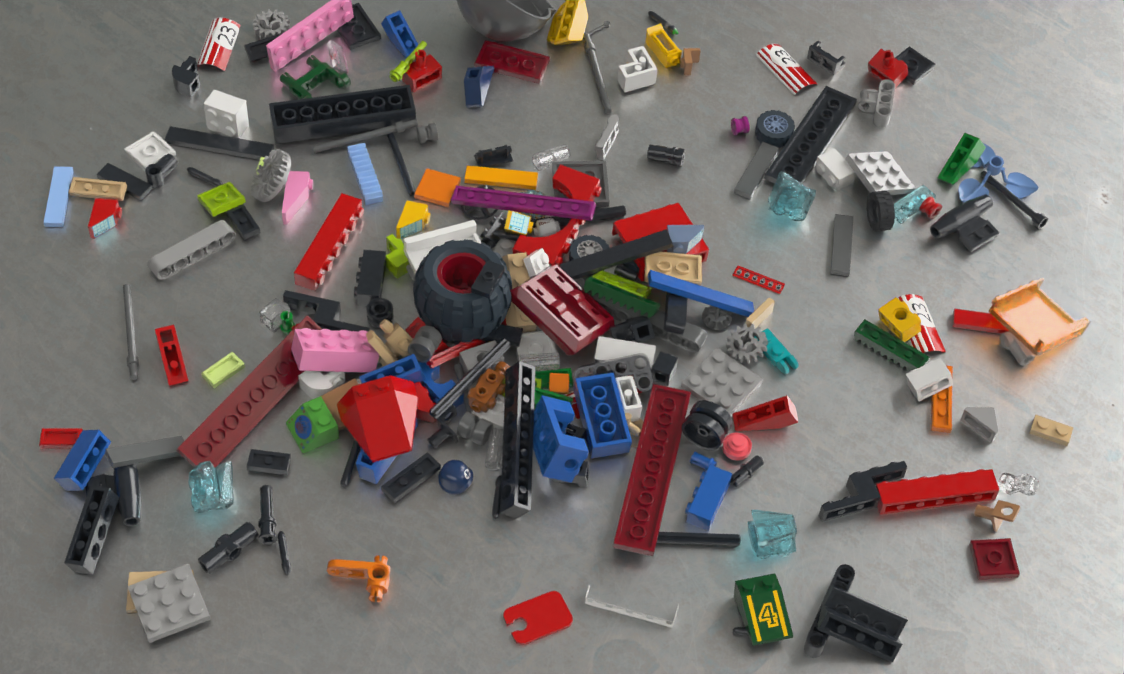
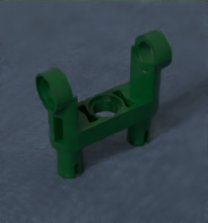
M314 55L309 56L306 64L313 69L297 80L287 72L280 76V81L289 87V91L298 99L312 98V94L309 91L327 79L338 88L345 89L351 85L350 78L346 73L337 72L326 62L319 61Z

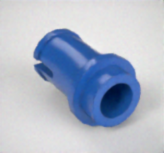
M696 451L690 460L691 464L705 469L706 472L709 465L715 467L717 465L714 458L709 459Z

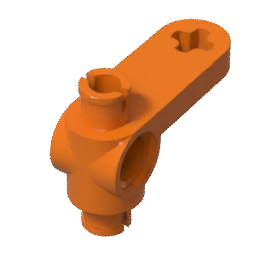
M380 555L375 556L374 562L341 559L328 561L327 573L331 576L368 579L366 590L370 593L369 600L371 602H375V597H377V603L381 602L383 599L382 595L387 593L389 586L390 567L387 565L388 558L382 556L381 561Z

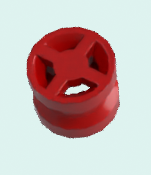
M930 196L923 201L919 209L922 213H926L928 218L934 219L941 212L943 206L940 203H936L935 199Z

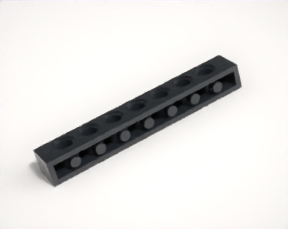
M521 361L506 369L500 501V514L516 519L531 511L535 366Z

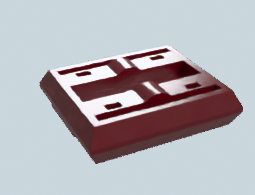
M557 264L548 267L510 290L511 302L568 356L574 355L596 341L598 336L608 332L610 326L615 325L614 318L588 293H585Z

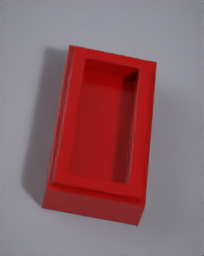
M42 428L39 447L40 449H72L83 429Z

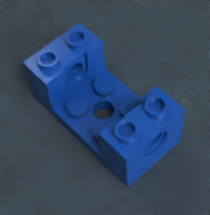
M541 396L534 409L533 450L542 476L572 483L574 477L578 475L583 461L587 459L589 450L584 439L565 435L568 423L570 424L573 421L575 415L571 403L547 396Z

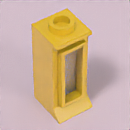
M662 23L647 28L645 42L663 66L668 68L679 64L682 50L678 49L664 31Z

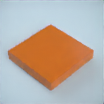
M427 168L415 191L414 198L449 208L456 185L459 186L461 177Z

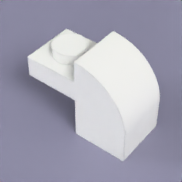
M305 371L298 375L300 388L312 399L320 397L345 383V372L331 371L323 375L320 371Z

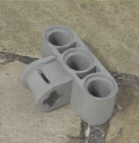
M882 80L878 90L863 89L860 92L861 101L858 104V108L864 112L874 113L873 123L877 127H886L889 123L895 91L894 82Z

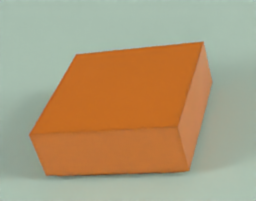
M550 373L549 391L557 394H569V374Z

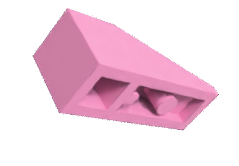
M289 172L282 207L283 225L289 223L309 198V191L313 190V179H310L309 172Z

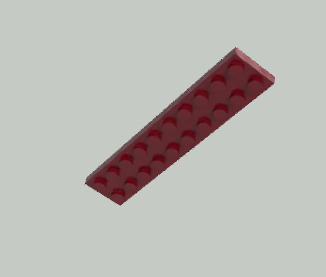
M308 315L177 448L176 451L205 478L299 381L298 375L305 372L298 369L291 347L295 329L322 330Z
M656 384L652 386L613 548L654 556L681 440L682 424L686 418L691 397L690 391Z

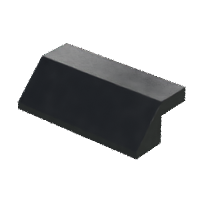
M831 585L822 603L817 629L893 663L903 645L899 640V636L908 619L869 600Z

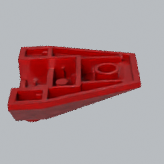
M391 375L352 386L337 403L341 422L372 462L412 451L418 406V396L413 381Z

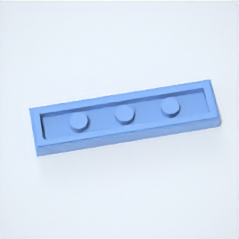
M54 167L44 218L45 227L64 226L69 189L74 172L73 167Z

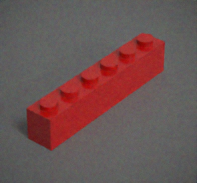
M341 193L294 271L295 285L316 291L318 286L323 284L325 274L331 270L335 258H338L342 245L347 243L349 233L354 231L358 218H361L364 213L362 199Z
M979 469L973 472L962 471L956 474H940L934 477L923 476L918 479H901L895 482L884 481L876 485L881 496L877 508L879 514L883 515L991 501L996 499L1000 489L993 469Z

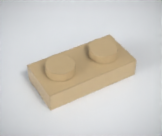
M1035 415L1029 434L1068 446L1074 427Z

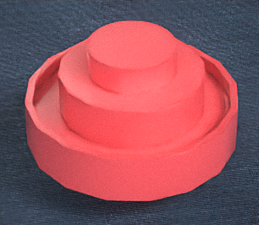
M731 433L723 441V453L731 460H744L751 453V440L742 433Z

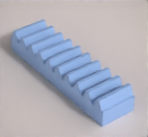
M365 143L347 146V153L365 205L383 202L382 190L373 169V164H371Z

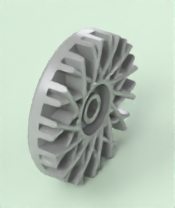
M280 149L272 150L269 157L265 156L263 166L258 165L259 169L257 172L260 174L253 176L255 179L252 182L255 184L251 186V195L262 202L273 199L287 182L291 168V157Z

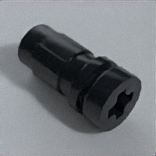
M649 145L647 158L670 162L672 165L675 163L677 166L683 165L685 149Z

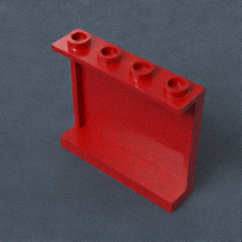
M678 202L662 208L652 209L642 214H636L632 217L619 219L613 223L612 235L618 234L622 242L626 243L666 230L667 225H693V223ZM702 239L686 254L700 255L703 263L707 261L709 248ZM645 257L634 260L639 267L638 277L641 282L645 281Z

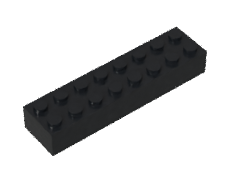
M410 85L269 103L275 144L373 131L395 125L396 122H407L416 119V109Z

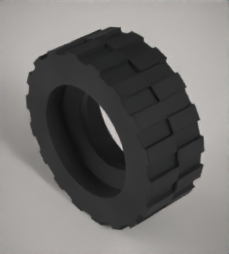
M887 190L869 193L866 210L870 227L875 232L891 230L895 222V208L890 193Z

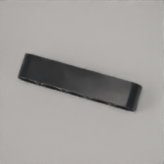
M666 292L663 332L683 336L686 326L688 298Z
M842 564L837 568L827 593L831 585L849 592L855 577V570L852 566ZM822 604L804 645V652L812 658H817L822 654L830 636L817 629ZM811 643H816L819 646H813Z

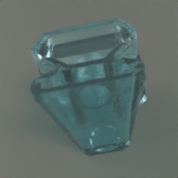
M781 171L769 195L768 203L770 207L768 210L773 211L776 215H786L793 221H803L813 203L816 190L804 186L786 172Z
M210 460L200 462L189 473L188 483L189 488L192 490L191 504L195 512L203 513L209 510L228 509L234 504L232 461L222 463L215 468Z
M751 510L753 521H748V533L754 556L767 559L775 554L786 557L792 552H796L795 538L797 527L793 514Z

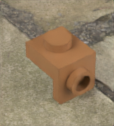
M683 48L680 68H683L684 75H691L692 63L699 62L700 48Z

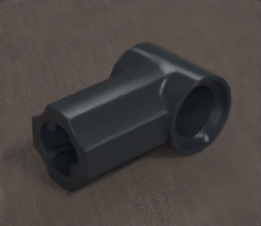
M168 153L156 164H150L146 167L147 183L151 184L152 188L161 187L164 184V178L178 166V161L173 155Z

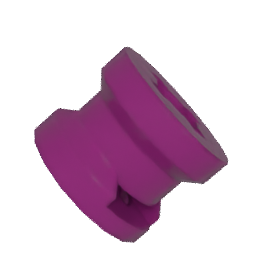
M742 116L741 119H731V129L734 135L742 132L744 134L749 133L750 125L747 116Z

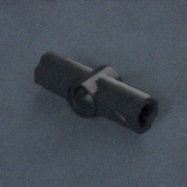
M246 522L230 535H222L217 539L213 548L198 558V563L206 573H212L227 560L233 561L239 557L242 549L259 536L257 530L250 522Z

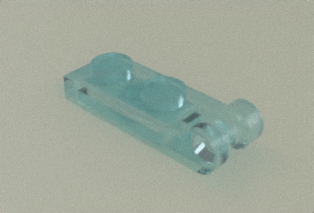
M920 186L894 204L896 221L903 224L910 216L920 210L919 208L926 198L931 196L935 199L936 195L926 186Z

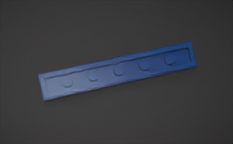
M650 270L648 273L650 287L749 317L755 311L751 301Z

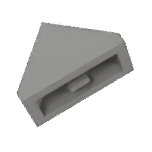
M966 407L960 421L992 444L998 432L994 407Z

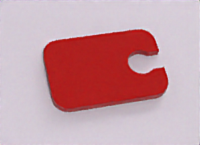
M550 591L509 607L503 614L507 626L513 624L518 619L524 620L527 623V627L524 630L511 632L514 641L519 645H526L566 629L573 622L571 612L562 595L557 591Z

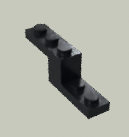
M287 290L283 294L285 308L315 314L313 321L322 329L333 331H370L369 327L338 321L341 315V306L338 301Z
M905 461L891 462L886 466H876L867 471H857L849 475L846 487L851 496H846L842 500L834 502L828 501L821 505L818 515L821 522L876 508L881 496L875 485L884 481L890 482L904 478L907 470Z

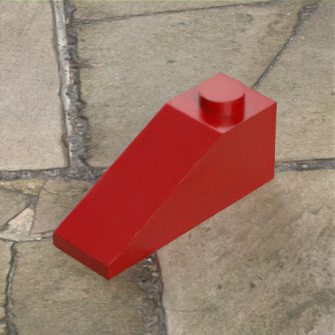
M169 325L155 329L169 386L188 382L175 326Z
M787 395L732 413L736 432L781 429L798 423L795 405Z

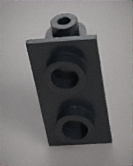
M507 145L496 147L493 151L492 148L479 150L474 155L479 167H490L513 162L511 146Z
M504 212L498 217L495 215L489 222L491 227L489 229L485 228L480 235L482 238L481 243H486L491 249L500 240L493 232L496 230L505 231L506 218L503 219L501 217Z

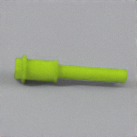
M421 41L404 61H401L395 69L390 71L389 78L393 82L402 80V76L410 69L409 65L415 60V52L424 50L427 43Z

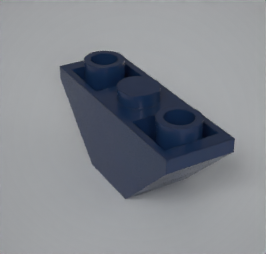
M494 66L467 68L464 78L467 108L483 107Z

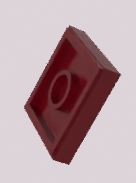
M1011 538L970 541L969 545L978 580L1019 577L1020 572Z

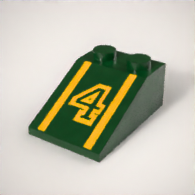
M775 573L735 581L734 599L752 646L793 638L782 588Z

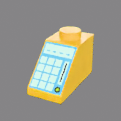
M406 201L396 227L397 239L402 240L424 229L425 224H428L431 214L428 213V205Z
M508 210L504 229L505 232L527 236L528 233L532 232L534 222H530L531 217Z

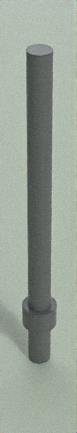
M585 34L583 36L585 41L584 48L589 55L605 113L610 114L612 110L595 55V45L592 43L590 35Z
M416 119L407 122H396L392 126L313 146L314 153L393 132H404L405 129L418 126Z
M125 284L123 285L128 347V357L126 360L130 379L135 380L138 378L137 367L139 366V359L136 356L131 286Z

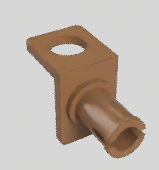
M998 500L994 509L978 504L974 514L975 517L991 520L993 531L997 532L1003 520L1009 522L1015 520L1020 511V505ZM1011 508L1013 512L1010 515H1004L1003 509Z

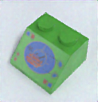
M321 396L303 403L286 422L302 454L339 439L338 425Z

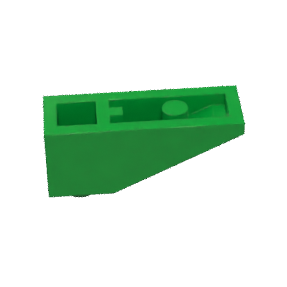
M964 133L937 178L954 185L977 163L986 146L979 138Z

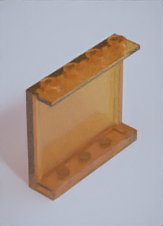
M1043 278L1036 281L1032 280L1029 284L1021 285L1013 291L1009 290L1002 296H996L992 300V306L989 309V312L1036 356L1083 335L1091 322L1086 317L1075 321L1040 289L1044 281Z

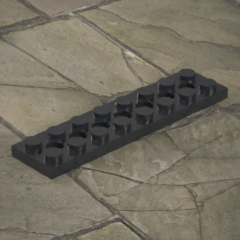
M825 86L765 173L764 179L797 193L815 166L817 157L824 153L856 105L857 99ZM785 171H791L792 174H787Z

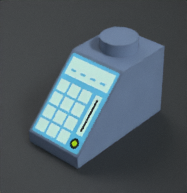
M667 225V230L673 243V247L667 249V252L688 253L702 240L704 225Z

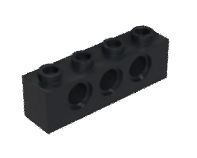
M90 486L64 561L74 572L94 574L119 499L110 488Z

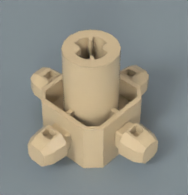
M384 319L379 325L385 333L383 335L387 340L385 345L397 358L400 355L403 358L410 356L408 346L413 340L411 336L397 322L393 325L390 321ZM379 355L378 361L383 366L388 365L386 361Z

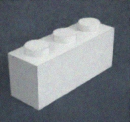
M598 336L595 361L601 362L643 353L649 358L652 370L656 346ZM637 358L635 365L643 368L646 362L643 358ZM617 363V368L627 369L625 363Z

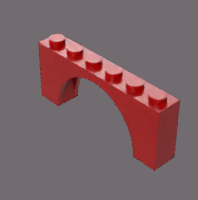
M561 164L552 178L553 188L563 193L568 199L594 202V199L600 196L602 190L600 179ZM572 218L562 230L545 237H529L520 234L512 248L513 254L526 252L528 256L534 251L543 248L544 253L549 258L548 264H557L561 267L560 264L563 262L564 254L569 252L572 239H576L579 232L578 229L580 225H584L585 220Z

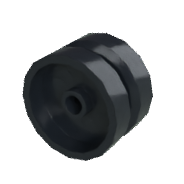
M701 400L693 405L690 414L684 420L682 432L695 446L706 450H717L723 443L725 435L731 429L733 421L731 415L720 405L712 401Z

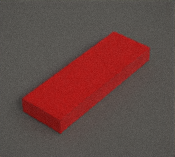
M954 308L953 327L1002 334L1011 331V316Z

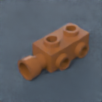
M499 361L494 370L488 368L478 378L475 388L469 390L467 398L473 411L486 413L488 409L492 410L497 403V396H502L505 393L506 369L510 367L507 363Z

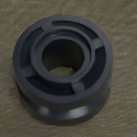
M375 298L367 304V321L371 326L380 328L379 324L384 319L391 323L393 322V305L389 300Z

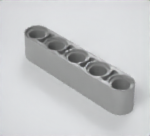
M224 220L217 221L153 256L148 261L147 266L158 279H166L230 244L235 239L236 233Z

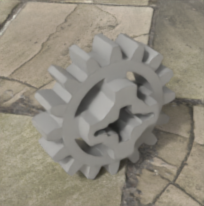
M268 9L267 13L261 11L262 15L257 14L256 18L253 19V30L255 35L260 36V39L275 36L290 29L288 15H284L283 11L277 13V9L274 12Z
M744 324L743 328L737 326V331L731 330V336H727L728 342L726 347L729 356L732 355V358L735 360L739 358L741 364L744 360L750 364L751 359L757 362V356L763 357L762 351H767L766 345H768L766 334L761 331V327L755 329L754 324L750 327Z

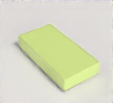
M231 352L201 374L215 389L245 368V363Z

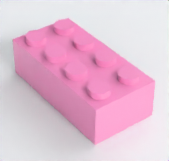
M308 328L295 329L291 347L298 369L303 371L369 373L376 370L379 354L368 342L366 337L367 331L364 330L358 332L328 329L311 330Z

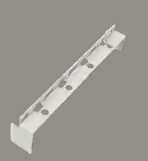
M590 585L588 586L585 604L667 627H673L674 622L670 625L667 624L668 620L665 619L658 620L657 617H654L652 620L646 618L647 614L641 613L642 615H640L636 611H633V614L627 613L626 610L629 609H618V606L612 605L613 608L605 607L607 603H597L600 601L593 600L592 603L587 602Z

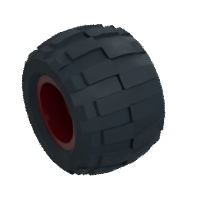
M468 239L460 241L451 240L441 246H435L421 261L413 284L414 304L419 317L425 325L438 330L443 339L472 342L474 339H483L489 336V333L492 330H497L504 321L511 306L512 297L510 290L513 289L506 263L498 252L491 250L490 246ZM487 260L505 266V272L490 298L471 292V287Z

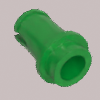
M284 311L280 315L282 322L280 329L283 333L289 334L295 323L293 322V314L289 312L288 316V311Z

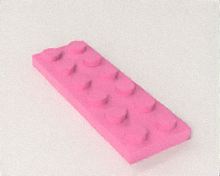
M351 0L329 1L268 43L266 48L271 69L276 72L283 68L293 59H296L303 52L354 18Z

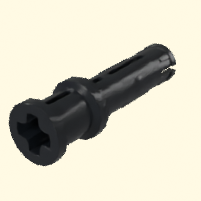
M263 485L260 487L261 518L258 521V527L260 528L258 540L261 544L270 545L277 541V535L275 534L277 521L273 516V487Z

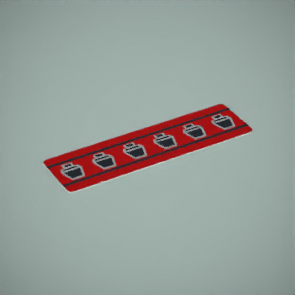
M739 265L732 274L734 277L781 294L785 283Z

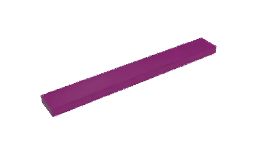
M457 185L451 199L452 204L590 221H592L596 203L593 201Z

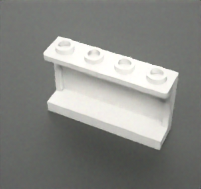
M474 220L404 238L403 251L416 274L423 258L435 246H441L451 240L460 241L468 239L480 244L481 241L476 233L477 225Z

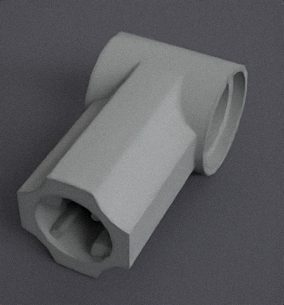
M1020 328L1000 335L1001 345L1004 349H1009L1020 365L1025 366L1034 360L1035 355L1025 342V334Z

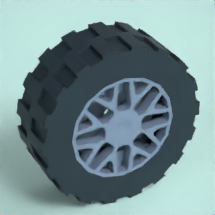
M779 110L765 111V113L760 114V117L757 118L755 136H757V140L761 144L765 142L781 148L785 146L794 133V120L787 113Z

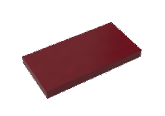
M485 40L474 63V67L494 66L493 73L540 84L550 62V56Z

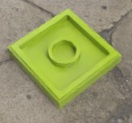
M231 182L197 195L198 201L213 217L246 203L245 197Z

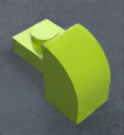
M391 234L386 237L387 250L390 252L386 255V268L398 279L408 273L406 266L410 263L403 251L404 244L402 240L397 239Z

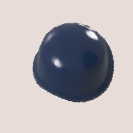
M460 460L447 461L438 475L440 487L451 495H457L467 490L474 478L473 471Z

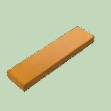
M467 165L464 183L536 190L538 172Z

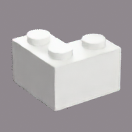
M644 46L627 50L626 64L619 66L617 79L623 91L628 92L656 84L657 68Z

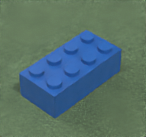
M614 372L575 378L573 391L582 427L586 429L585 438L590 458L629 453L632 439Z

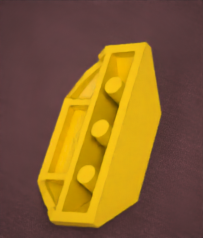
M565 0L553 16L546 39L548 42L555 45H568L582 41L588 20L585 0Z

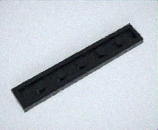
M172 126L169 127L165 137L167 144L260 160L261 157H269L270 152L274 150V144Z
M666 229L562 263L560 266L567 275L575 280L672 248L673 243Z

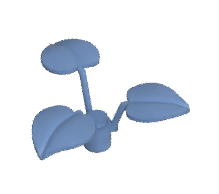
M984 144L986 148L973 167H987V174L981 183L973 178L963 180L959 185L958 193L959 199L963 203L984 194L989 195V190L983 185L989 175L995 176L1000 172L1002 173L1003 181L1007 183L1006 188L1019 199L1026 198L1036 192L1039 187L1032 179L1022 173L1013 172L1006 178L1003 158L997 156L991 147Z

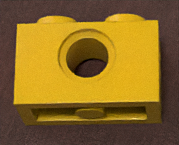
M897 297L878 309L879 320L901 341L906 342L921 332L920 317L916 313L913 314L904 301L901 302Z

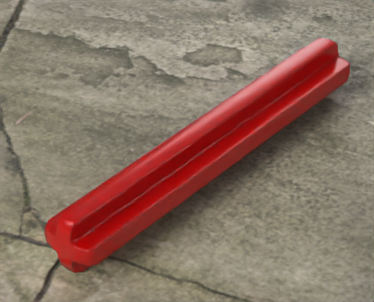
M474 339L472 342H460L433 355L426 364L430 368H434L459 356V352L480 346L486 341Z

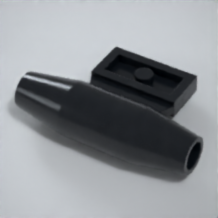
M984 194L967 200L948 211L930 226L931 234L938 239L958 231L959 240L970 252L996 238L1000 232L989 220L981 218L993 206L991 197Z
M136 464L115 467L113 475L101 474L89 479L85 486L86 496L91 485L110 488L119 497L116 506H118L123 524L134 526L140 522L142 497Z

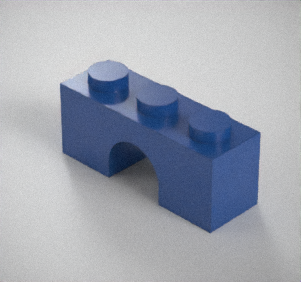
M419 362L426 379L420 383L428 390L431 401L437 403L456 383L452 379L444 384L435 383L434 381L440 378V366L430 368L426 362ZM464 393L452 404L456 408L464 403Z

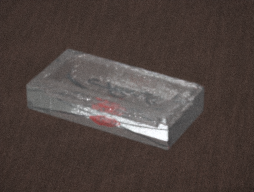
M330 40L327 43L332 68L339 73L344 72L347 74L348 67L343 48Z

